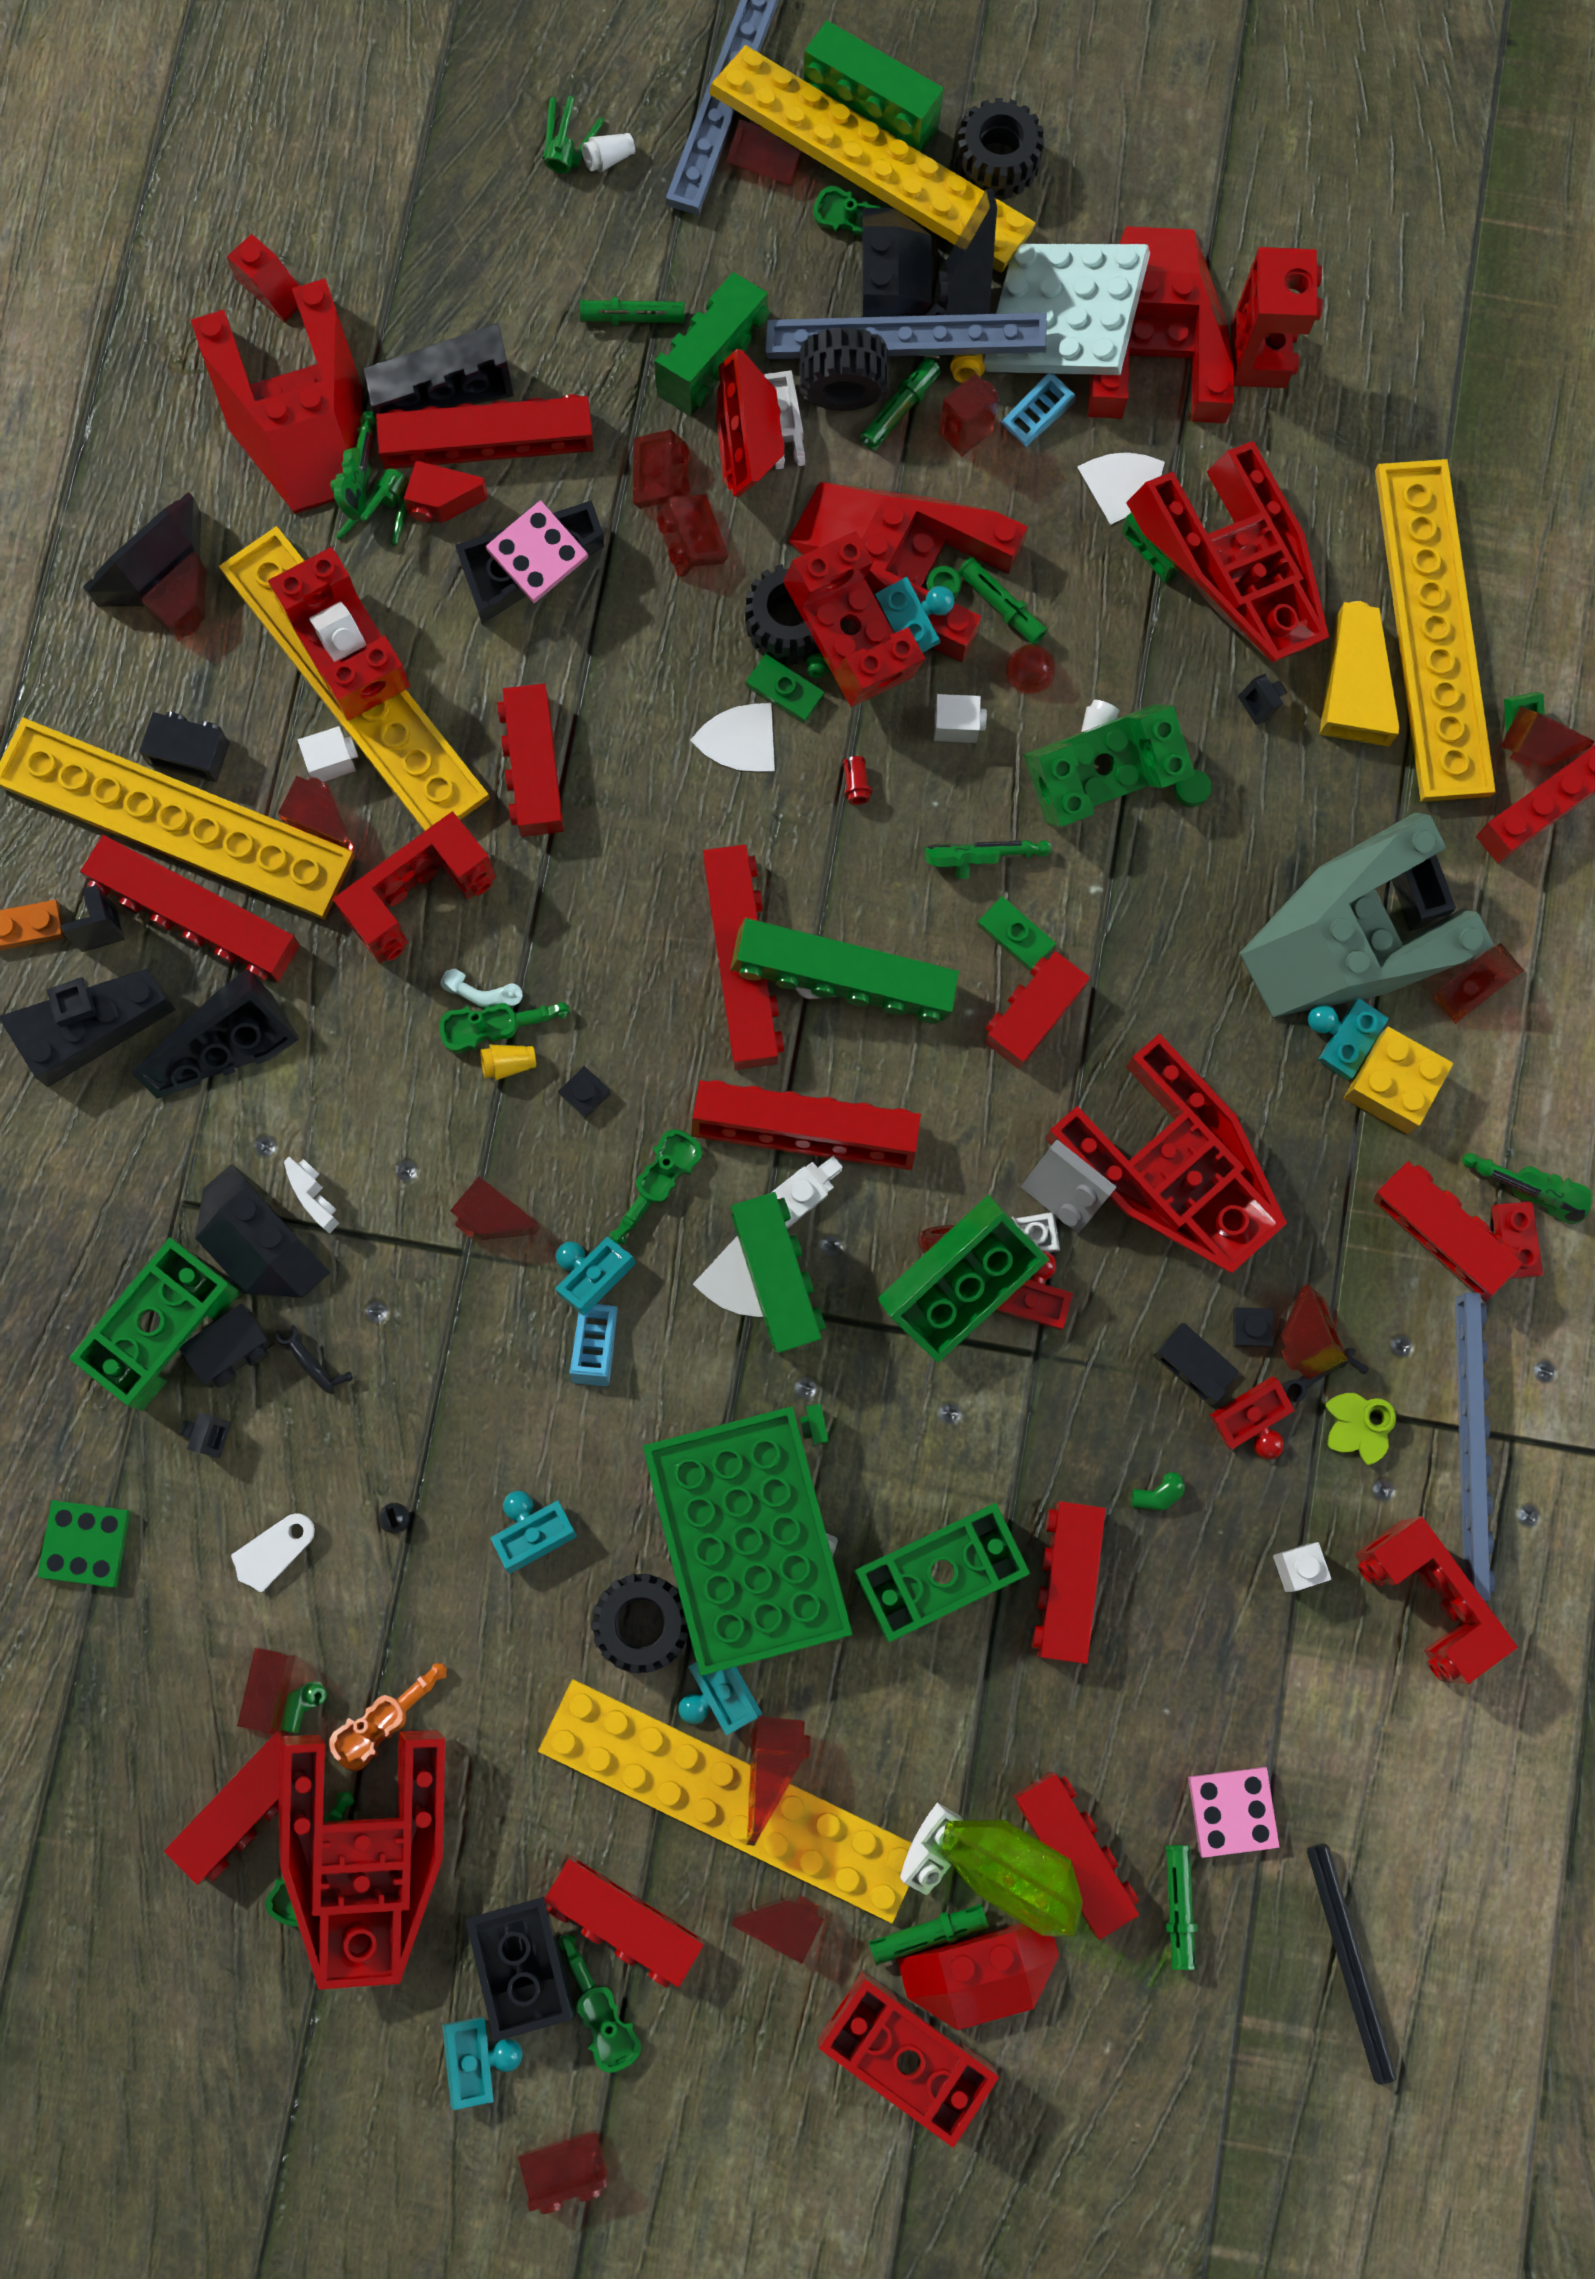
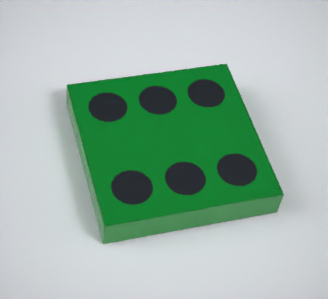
M51 1500L37 1577L117 1588L131 1511Z

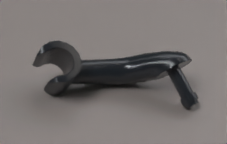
M292 1325L293 1336L289 1340H284L279 1330L276 1331L275 1338L285 1350H291L302 1368L326 1393L335 1394V1385L352 1381L353 1376L351 1372H346L341 1376L331 1379L328 1372L322 1368L319 1362L303 1345L302 1335L294 1325Z
M1346 1348L1321 1360L1297 1380H1287L1281 1385L1285 1393L1291 1384L1295 1385L1298 1393L1293 1402H1299L1305 1398L1307 1388L1333 1371L1344 1368L1348 1363L1362 1374H1366L1369 1368L1353 1358L1356 1352L1355 1349Z

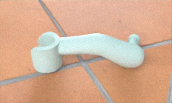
M457 969L447 970L440 981L441 987L445 991L458 994L479 1007H493L500 1003L512 1006L518 1004L523 996L521 988L513 983L490 991L477 990L463 982L466 975Z

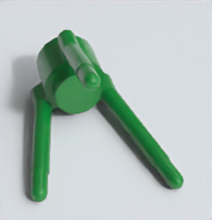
M572 95L567 98L559 133L555 136V139L556 99L551 97L549 100L546 144L542 159L546 167L562 174L569 173L571 167L579 168L583 156L582 144L588 142L589 137H596L604 124V119L599 118L576 151L574 141L566 137L574 103Z
M387 469L381 480L376 483L372 492L367 496L366 509L360 518L362 521H366L380 502L392 508L399 504L391 541L393 546H397L407 511L404 496L410 480L396 470ZM349 518L336 534V538L341 540L359 519L352 520Z

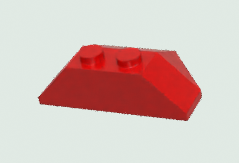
M736 349L718 366V377L721 380L717 390L716 422L723 482L734 497H741L783 457L785 443L782 438L781 410L778 405L776 388L743 350Z
M1044 1916L960 1939L951 1945L946 1943L899 1957L897 1961L907 1998L952 2028L960 2030L1034 2009L1059 1958V1953L1049 1916Z

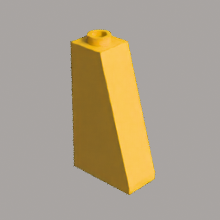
M1362 601L1344 602L1335 619L1319 735L1390 747L1399 734V722L1380 608L1371 607Z

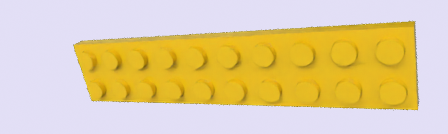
M747 45L739 51L711 83L709 90L711 96L954 245L985 192L912 146H908L904 141L895 139L894 135L878 127L875 123L868 121V119ZM995 198L997 218L993 269L1002 273L1020 245L1024 244L1030 236L1036 222Z
M1448 459L1378 464L1375 469L1420 801L1492 797L1496 791Z
M277 526L219 565L226 579L424 831L452 811L462 820L490 799L487 791L407 690L347 722L279 606L268 583L269 579L304 561Z
M22 717L0 761V788L323 920L326 919L334 902L333 898L336 897L355 857L354 852L24 717Z
M575 1679L571 1680L538 1752L893 1924L909 1887L900 1877L912 1842Z

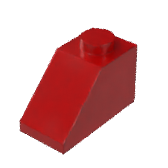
M250 234L227 256L234 278L280 320L285 322L298 310L292 288L298 287L299 284L279 258L253 234Z
M416 461L404 501L408 514L414 519L424 523H430L431 521L444 523L486 501L488 491L483 477Z

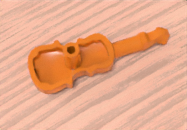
M434 1663L431 1670L426 1675L420 1676L399 1698L395 1699L387 1695L380 1696L371 1707L366 1708V1713L362 1718L356 1721L348 1718L345 1725L333 1732L329 1741L331 1753L338 1763L350 1771H359L373 1757H377L379 1744L385 1738H391L394 1732L400 1730L405 1725L406 1711L427 1692H430L437 1680L446 1678V1666L443 1663Z

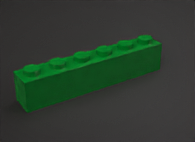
M748 918L744 919L738 929L730 968L731 971L739 972L742 978L748 980L768 979L775 981V984L781 988L796 989L800 987L809 989L813 995L818 997L831 998L837 996L847 999V1002L851 1005L864 1007L870 1004L882 1007V1011L892 1015L907 1013L918 1016L917 1019L921 1022L936 1024L939 1021L943 1022L952 1013L959 974L958 970Z

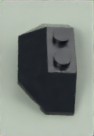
M861 208V317L923 316L932 305L931 235L895 208Z
M188 492L180 500L164 508L100 567L94 578L90 579L83 586L85 592L97 607L148 606L154 600H159L165 596L169 586L179 577L188 575L194 569L196 562L200 559L201 511L194 497Z
M232 1164L203 1188L195 1239L245 1294L303 1298L331 1273Z

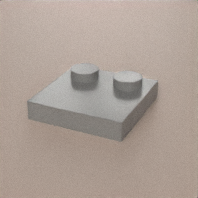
M1056 1140L1021 1185V1188L1079 1234L1115 1190L1116 1186L1059 1140Z

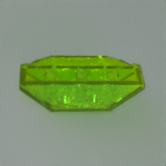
M1006 1820L949 1821L945 1825L941 1855L948 1862L954 1864L959 1875L978 1896L1042 1936H1074L1077 1933L1083 1901L1071 1859Z

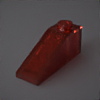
M758 1716L752 1728L747 1845L755 1846L801 1762L809 1757L810 1735L804 1734L805 1721Z

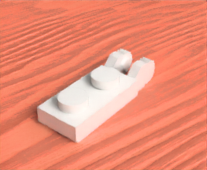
M792 370L764 374L777 390L784 443L793 441L794 460L797 466L805 465V453L802 442L804 433ZM784 455L775 464L776 470L784 468Z

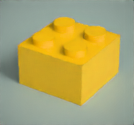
M1387 1027L1375 1040L1343 1099L1408 1135L1422 1123L1454 1063L1396 1030Z

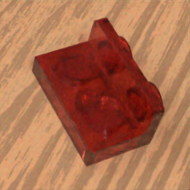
M739 120L726 162L792 187L802 154L806 155V153L752 120L749 123Z
M671 429L634 438L633 504L639 509L669 502L679 510L687 508V495L690 492V484L687 478V462L690 461V450L687 443Z
M707 495L668 498L657 514V527L663 534L668 548L669 560L674 565L677 576H686L692 567L724 564L729 555Z
M597 2129L521 2153L518 2156L529 2198L527 2201L529 2212L539 2209L540 2214L551 2213L564 2206L563 2201L579 2197L580 2202L588 2201L602 2195V2189L608 2186L610 2177Z

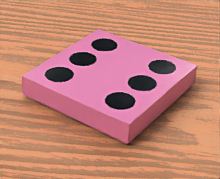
M541 500L486 545V550L533 603L537 602L589 558L588 553Z
M1267 1767L1188 1777L1200 1857L1280 1848Z

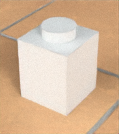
M341 601L309 617L320 641L334 662L367 645L352 615Z
M937 694L934 714V741L977 743L979 731H985L987 719V710L980 709L981 696Z
M339 726L298 739L307 770L315 785L356 771L352 759L358 757V753L351 736L345 738Z
M1319 1542L1309 1543L1273 1555L1285 1592L1298 1591L1332 1580Z

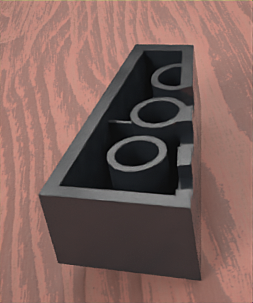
M499 323L364 368L376 422V414L386 413L394 409L406 412L422 410L429 406L452 408L464 403L478 404L514 397Z
M592 500L552 513L588 553V557L604 548L603 531ZM505 529L455 545L482 624L527 596L486 550V545Z
M147 968L90 986L89 990L97 1015L62 1028L55 1022L49 1000L1 1015V1023L34 1077L46 1087H50L175 1011L174 1005L159 981Z

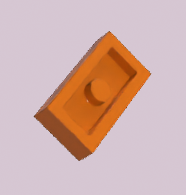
M55 899L0 910V951L65 938L61 927L63 919L60 903Z

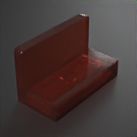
M255 1648L237 1726L259 1730L263 1734L268 1735L279 1731L296 1655Z

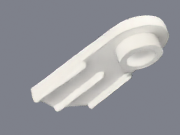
M291 1514L233 1553L231 1558L236 1568L238 1581L250 1585L259 1592H263L312 1541L315 1528L311 1519L303 1514ZM295 1524H300L304 1530L302 1537L299 1539L295 1538L291 1532Z

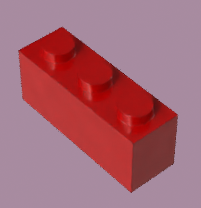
M1057 951L1048 960L1043 956L1040 958L1030 972L1034 977L1027 987L1020 984L1007 1000L1011 1004L1010 1008L1004 1015L997 1012L985 1028L989 1032L985 1044L1019 1070L1084 990L1091 978Z

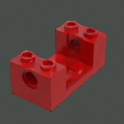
M1258 247L1231 322L1234 386L1287 388L1291 376L1297 374L1299 354L1293 352V343L1297 342L1298 334L1309 335L1315 320H1320L1322 315L1323 300L1322 297H1317V287H1320L1322 280V265L1317 264V249ZM1290 289L1297 290L1300 294L1294 293ZM1267 345H1273L1278 349H1271Z
M857 531L792 560L783 579L785 587L850 707L913 678L926 659L909 627L894 633L865 580L874 562ZM845 619L854 621L858 626V633L855 635L845 634L840 627V622Z
M332 546L268 580L279 606L347 722L411 687L401 661L386 636H381L359 599L350 575ZM341 601L352 615L367 645L334 662L325 650L309 617Z
M453 811L333 898L344 920L379 964L385 960L392 961L404 951V946L409 943L406 936L400 930L399 922L388 910L387 906L399 904L407 897V891L418 883L422 885L429 882L437 874L438 868H443L466 899L474 894L479 896L485 893L492 886V881L496 879L488 854Z
M1423 1516L1402 1519L1354 1554L1360 1562L1357 1564L1360 1574L1368 1583L1372 1584L1374 1582L1376 1586H1383L1387 1582L1390 1585H1397L1416 1571L1424 1585L1429 1589L1434 1588L1441 1597L1440 1606L1444 1613L1452 1621L1455 1622L1457 1620L1460 1623L1424 1649V1652L1430 1659L1427 1661V1665L1440 1681L1445 1679L1447 1683L1470 1684L1518 1648Z
M863 1970L817 2038L819 2050L952 2148H954L999 2079L992 2064L960 2042L957 2045L898 2002L896 1995ZM907 2050L916 2052L920 2057V2065L912 2073H904L897 2067L899 2055Z

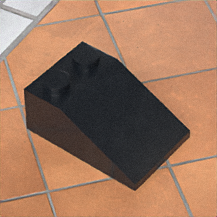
M993 189L985 190L946 260V272L939 271L938 293H940V304H945L947 315L989 314L997 204Z
M545 1897L466 1918L494 2042L569 2021L575 2017L576 2010Z

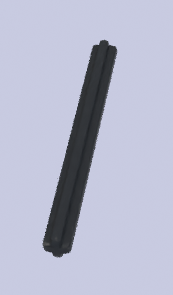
M1324 1843L1316 1844L1307 1848V1854L1373 2080L1378 2085L1391 2083L1396 2080L1397 2076L1330 1848Z

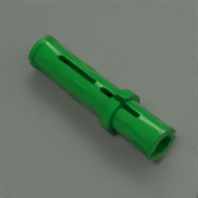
M611 297V300L580 299V322H612V326H619V322L685 324V301H620L619 297ZM599 310H614V311H618V310H628V311H630V312H629V313L599 312ZM635 311H666V313H636Z
M924 358L908 379L905 378L899 383V389L859 435L865 446L876 451L910 408L923 400L926 389L941 374L937 363L930 358Z
M974 557L969 558L962 564L958 570L960 577L967 581L1003 616V622L1007 626L1012 625L1032 646L1043 639L1048 632V628L1027 610L1028 605L1023 600L1018 601Z
M1165 1845L1170 1923H1166V1932H1170L1171 1969L1173 1970L1197 1969L1194 1932H1198V1923H1194L1191 1845Z
M979 1903L948 1915L945 1911L939 1913V1918L884 1937L869 1940L876 1966L946 1942L951 1945L956 1943L955 1939L989 1929L982 1904Z

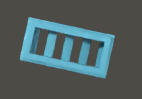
M1048 373L1001 421V424L1026 448L1076 401L1075 394L1053 373ZM1049 390L1059 399L1056 404L1045 395ZM1040 399L1050 411L1045 414L1035 404L1036 401ZM1030 409L1041 420L1036 424L1025 413L1026 410ZM1020 418L1031 430L1026 434L1014 423L1016 419Z
M596 1304L585 1316L578 1313L569 1372L573 1383L609 1386L618 1313L617 1306ZM587 1318L607 1320V1325L586 1324ZM585 1334L605 1335V1340L585 1338ZM583 1349L603 1351V1354H583ZM582 1364H583V1365H592V1366H601V1368L584 1367V1366H582Z

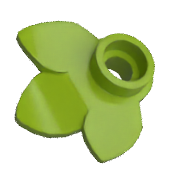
M1344 1393L1330 1399L1325 1406L1338 1421L1332 1426L1328 1435L1327 1445L1329 1449L1342 1453L1359 1450L1360 1456L1366 1465H1371L1383 1458L1389 1448L1388 1433L1394 1428L1396 1423V1413L1392 1405L1379 1398L1365 1400L1356 1393ZM1372 1411H1377L1381 1414L1382 1420L1379 1425L1371 1422L1370 1414Z

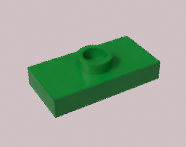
M1132 513L1127 515L1122 534L1161 580L1168 583L1176 577L1178 570L1146 538Z
M767 654L764 655L745 681L746 687L803 724L806 723L825 695L823 690Z
M1003 896L977 922V926L1030 972L1042 956L1046 957L1056 945V942Z

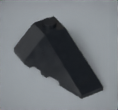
M247 969L214 993L132 1071V1075L158 1099L199 1085L202 1079L223 1073L224 1076L234 1073L237 1067L255 1061L257 1064L269 1061L298 1041L299 1038L272 993Z

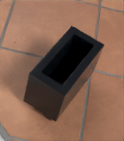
M152 712L139 752L149 765L217 783L230 743L221 727L214 723L201 721L200 724L187 721L184 716L174 712H166L165 715Z
M1436 854L1391 879L1410 931L1435 924L1449 916L1456 909Z
M241 1303L186 1341L179 1350L201 1383L212 1389L214 1386L222 1388L232 1382L237 1377L235 1372L247 1363L249 1366H253L262 1361L269 1354L267 1349L273 1346L274 1343L251 1309Z

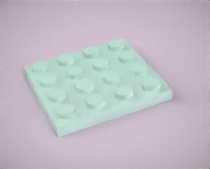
M1021 244L1009 263L996 314L1047 313L1046 353L986 354L984 359L986 371L1120 375L1150 256L1148 245Z

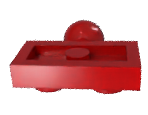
M1506 1203L1492 1206L1495 1234L1492 1231L1489 1233L1500 1243L1504 1241L1510 1244L1520 1256L1518 1259L1523 1263L1510 1279L1542 1276L1543 1268L1533 1203Z
M1042 1250L1050 1260L995 1311L1062 1331L1073 1293L1044 1284L1045 1280L1052 1277L1055 1273L1057 1264L1051 1253Z
M1271 1376L1209 1414L1226 1447L1232 1450L1255 1436L1253 1443L1255 1452L1261 1458L1271 1460L1277 1458L1283 1452L1284 1440L1277 1431L1271 1430L1268 1427L1295 1410L1279 1380Z

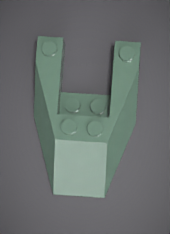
M1415 812L1318 867L1239 953L1272 1017L1312 1010L1315 1006L1322 1004L1332 1006L1351 1002L1358 998L1366 999L1385 995L1459 965L1494 945L1479 913L1464 908L1401 942L1375 890L1377 887L1446 849V845L1431 815Z

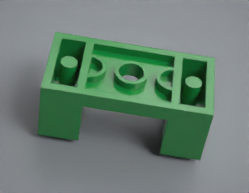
M1154 704L1023 754L1045 823L1059 827L1094 815V806L1143 787L1164 788L1195 776L1175 708L1171 705ZM1105 753L1111 760V766L1106 773L1099 774L1095 770L1094 762L1098 755Z
M169 1237L68 1359L125 1405L143 1411L167 1383V1380L159 1375L163 1368L206 1316L217 1321L241 1291L188 1249ZM148 1312H157L160 1316L158 1328L153 1332H144L141 1327L142 1317Z
M996 1502L853 1571L886 1642L900 1638L1030 1575ZM937 1561H946L953 1568V1577L946 1584L937 1583L932 1578L931 1569Z

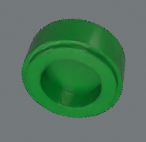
M939 566L928 574L925 589L930 591L936 586L947 587L953 593L955 600L961 590V577L955 569L948 566Z
M1194 769L1195 776L1174 784L1175 798L1186 807L1202 805L1211 792V781L1200 770Z

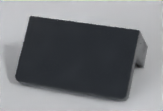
M97 885L82 889L90 917L61 925L63 934L81 952L125 940L117 908Z
M1181 1323L1153 1354L1160 1363L1209 1406L1217 1403L1226 1392V1387L1239 1373L1230 1362L1185 1323Z

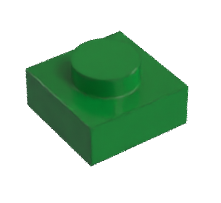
M1533 692L1504 698L1506 734L1515 736L1545 729L1543 693Z
M821 1404L806 1406V1416L800 1417L804 1440L811 1438L813 1447L828 1444Z

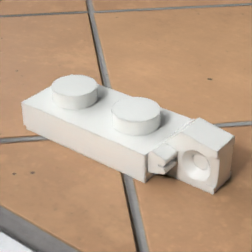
M834 1156L819 1167L814 1162H811L806 1167H802L772 1191L776 1192L777 1199L784 1197L791 1217L789 1221L785 1222L787 1229L828 1197V1193L834 1189L829 1181L838 1175L843 1168Z

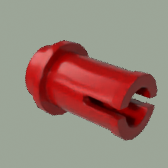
M861 756L849 757L851 762L849 764V760L846 758L842 763L847 789L844 791V797L848 799L851 805L866 804L870 801V796L873 792L872 788L868 786L865 767L866 760Z

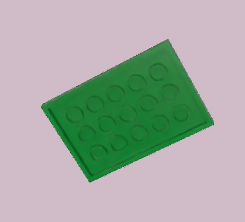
M793 1406L642 1445L700 1676L853 1635Z

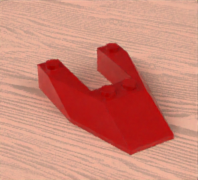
M1126 226L1119 244H1147L1150 256L1121 374H1088L1087 417L1122 419L1128 401L1130 355L1192 358L1191 422L1226 423L1234 404V367L1229 330L1195 230Z
M325 278L292 288L317 364L250 384L225 310L223 309L190 320L229 432L294 514L336 501L330 482L336 479V474L343 473L344 451L356 448L359 436L357 428L361 426L360 419L363 414L364 390Z
M1254 441L1228 450L1206 471L1234 524L1207 534L1174 471L1145 482L1126 502L1146 538L1223 619L1272 663L1329 638L1304 531Z
M820 482L793 530L788 543L801 555H804L857 531L874 562L865 580L883 611L875 594L905 577H908L920 603L926 600L929 591L922 587L945 544L1009 574L1024 545L1028 526L996 511L941 499ZM954 603L952 610L945 615H935L933 613L928 615L941 641L932 649L963 662L978 634L981 615Z
M1159 1033L1131 1058L1126 1068L1172 1116L1174 1121L1129 1161L1078 1105L1049 1130L1045 1139L1051 1146L1056 1140H1059L1114 1184L1116 1188L1107 1199L1127 1216L1232 1274L1284 1227L1287 1222L1237 1115Z
M438 1730L399 1731L397 1818L323 1822L324 1741L320 1735L279 1736L280 1869L318 1990L400 1984L443 1860L445 1737Z

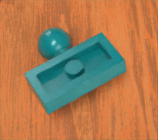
M905 577L875 594L895 633L909 627L922 653L941 643L928 615L932 613L935 615H945L952 610L954 595L950 589L944 586H936L927 593L926 600L920 603L908 577Z
M1359 998L1352 1002L1341 1022L1338 1021L1337 1013L1332 1007L1324 1004L1315 1006L1308 1015L1310 1028L1320 1034H1332L1331 1039L1317 1061L1347 1081L1352 1079L1389 1018Z
M608 1236L586 1258L585 1251L579 1243L574 1241L564 1242L556 1251V1262L562 1269L572 1272L555 1288V1291L559 1297L585 1316L636 1262L631 1254Z
M517 1490L509 1493L503 1502L505 1515L509 1519L517 1521V1523L490 1537L506 1571L511 1574L578 1536L558 1500L531 1515L533 1511L531 1496L524 1491Z
M697 1662L688 1666L703 1694L689 1693L681 1699L678 1711L680 1717L686 1723L695 1725L703 1722L711 1708L727 1736L762 1715L737 1667L700 1676Z
M483 2017L442 2024L451 2109L457 2110L494 2102L490 2067L494 2066L501 2072L515 2070L522 2061L523 2052L521 2046L517 2041L506 2038L499 2040L492 2050H488L485 2018Z

